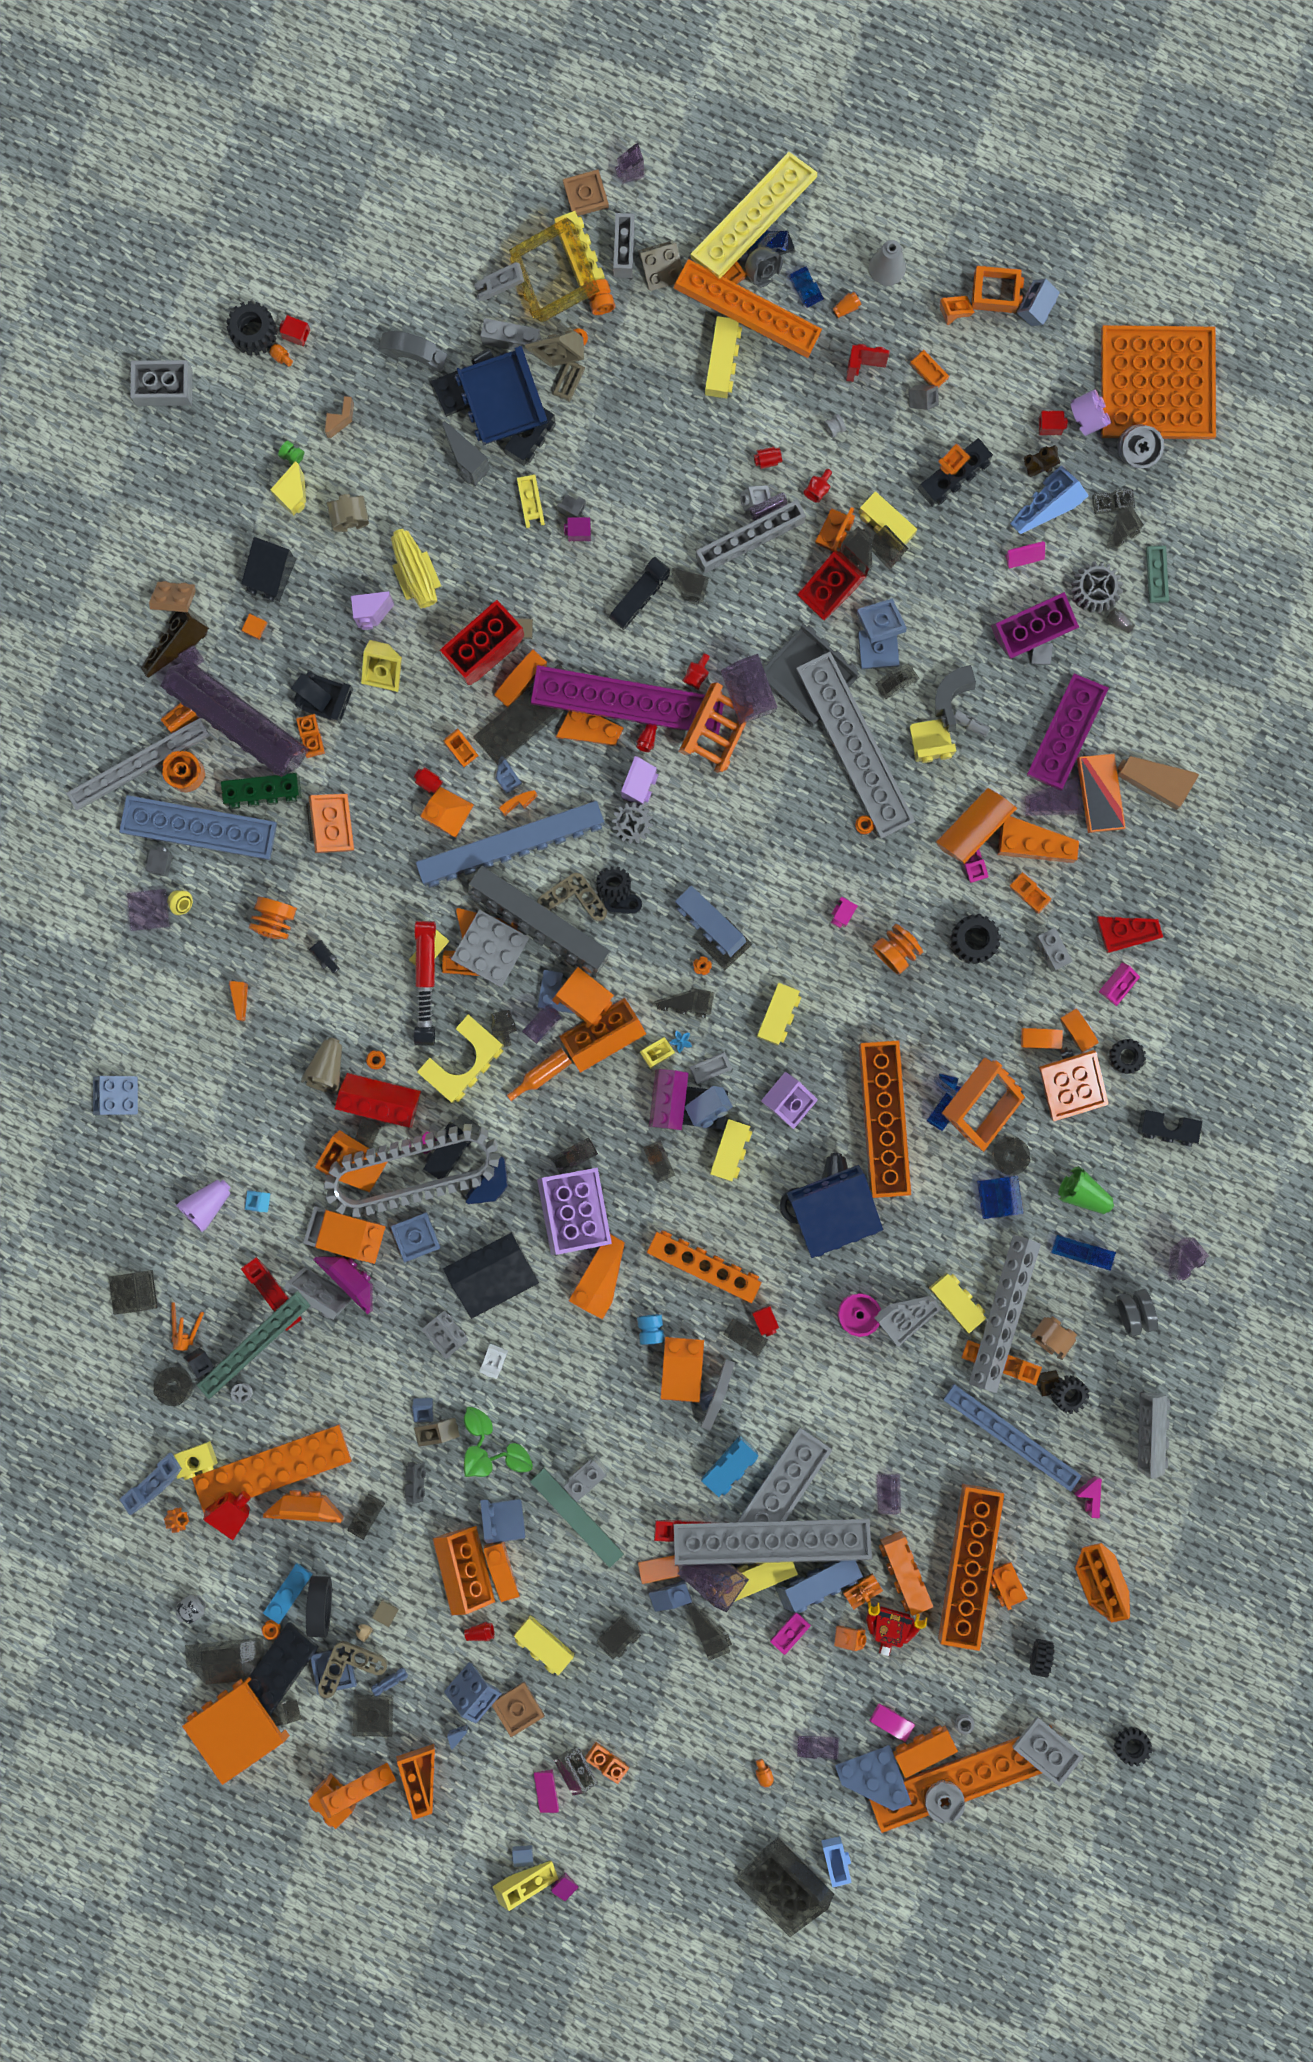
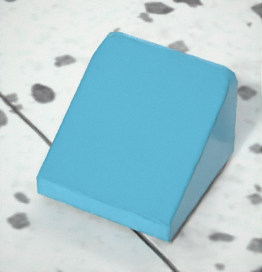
M247 1190L245 1210L268 1212L270 1193Z

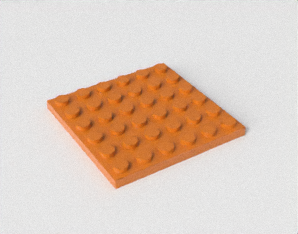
M1103 325L1101 328V396L1106 405L1103 408L1104 413L1109 415L1111 423L1101 428V438H1119L1124 430L1130 426L1141 424L1154 427L1160 432L1163 439H1215L1216 327Z

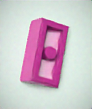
M1042 541L1008 550L1005 555L1008 568L1044 560L1045 542Z
M1121 963L1099 990V993L1117 1006L1140 976L1131 966Z
M553 1769L534 1772L540 1813L559 1812Z

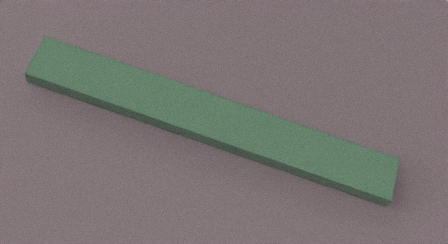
M299 1291L294 1293L197 1384L198 1388L208 1399L212 1398L311 1305Z

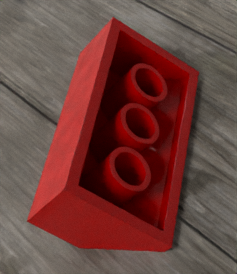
M347 1073L338 1093L335 1110L412 1128L421 1091Z

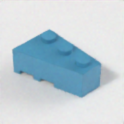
M739 1436L701 1478V1482L718 1497L722 1494L725 1496L732 1488L730 1485L735 1480L738 1481L744 1475V1471L758 1459L757 1450Z

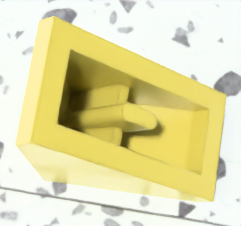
M665 1037L640 1051L641 1056L650 1069L675 1053Z

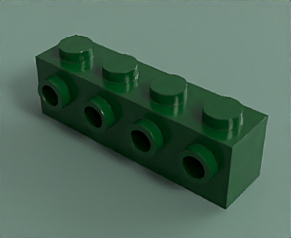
M297 773L221 781L223 804L229 807V809H239L240 805L247 804L248 807H257L259 803L267 802V805H276L278 801L286 800V803L297 802V799L302 798L300 776Z

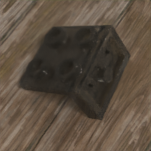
M153 1270L109 1277L114 1315L158 1308Z

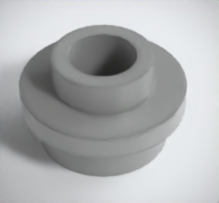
M961 1714L956 1718L955 1728L959 1733L966 1735L973 1731L975 1723L970 1715ZM967 1721L968 1725L966 1727H962L961 1722Z

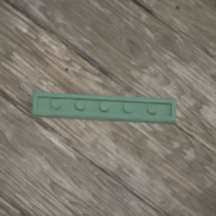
M545 1468L530 1481L609 1568L624 1555L620 1548Z

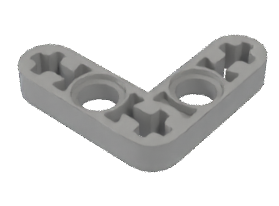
M727 1359L724 1361L714 1395L701 1424L703 1429L710 1431L723 1403L735 1362Z

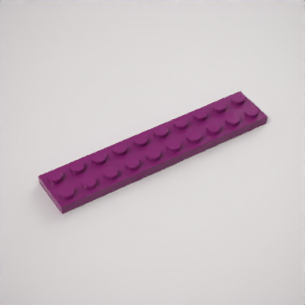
M537 665L531 704L688 731L705 695ZM720 701L715 702L714 711L722 715L724 704ZM712 718L707 719L705 723L706 728L719 735L721 723Z

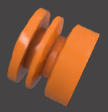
M258 897L254 909L261 912L262 915L252 916L251 919L259 922V925L250 923L248 928L268 938L288 940L289 935L281 932V930H291V927L284 924V920H294L297 908L272 899Z
M895 924L892 927L893 932L889 930L886 933L890 941L888 942L881 937L872 946V949L893 972L900 975L909 966L905 957L915 961L917 959L915 954L920 956L923 953V949L909 931Z

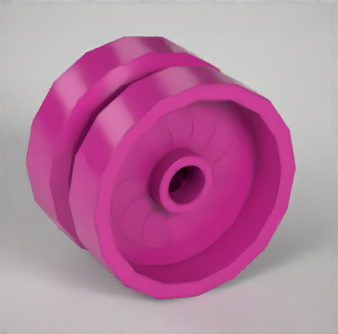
M861 1293L851 1294L844 1298L839 1305L837 1312L838 1322L851 1335L858 1337L868 1336L875 1332L880 1325L874 1317L878 1315L881 1308L871 1296ZM859 1311L863 1312V1318L861 1319L856 1316Z

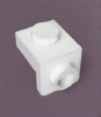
M490 1344L479 1372L487 1377L497 1379L508 1350Z

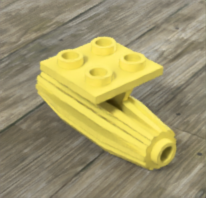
M404 529L394 531L391 541L397 564L392 565L406 600L414 598L420 608L434 605L437 602L435 589L441 587V584L427 551L421 553L409 531H404Z

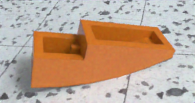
M532 649L507 677L494 696L509 708L534 682L537 665L547 667V661Z

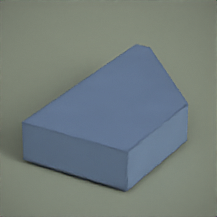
M503 755L499 757L496 780L505 793L508 794L520 786L522 782Z

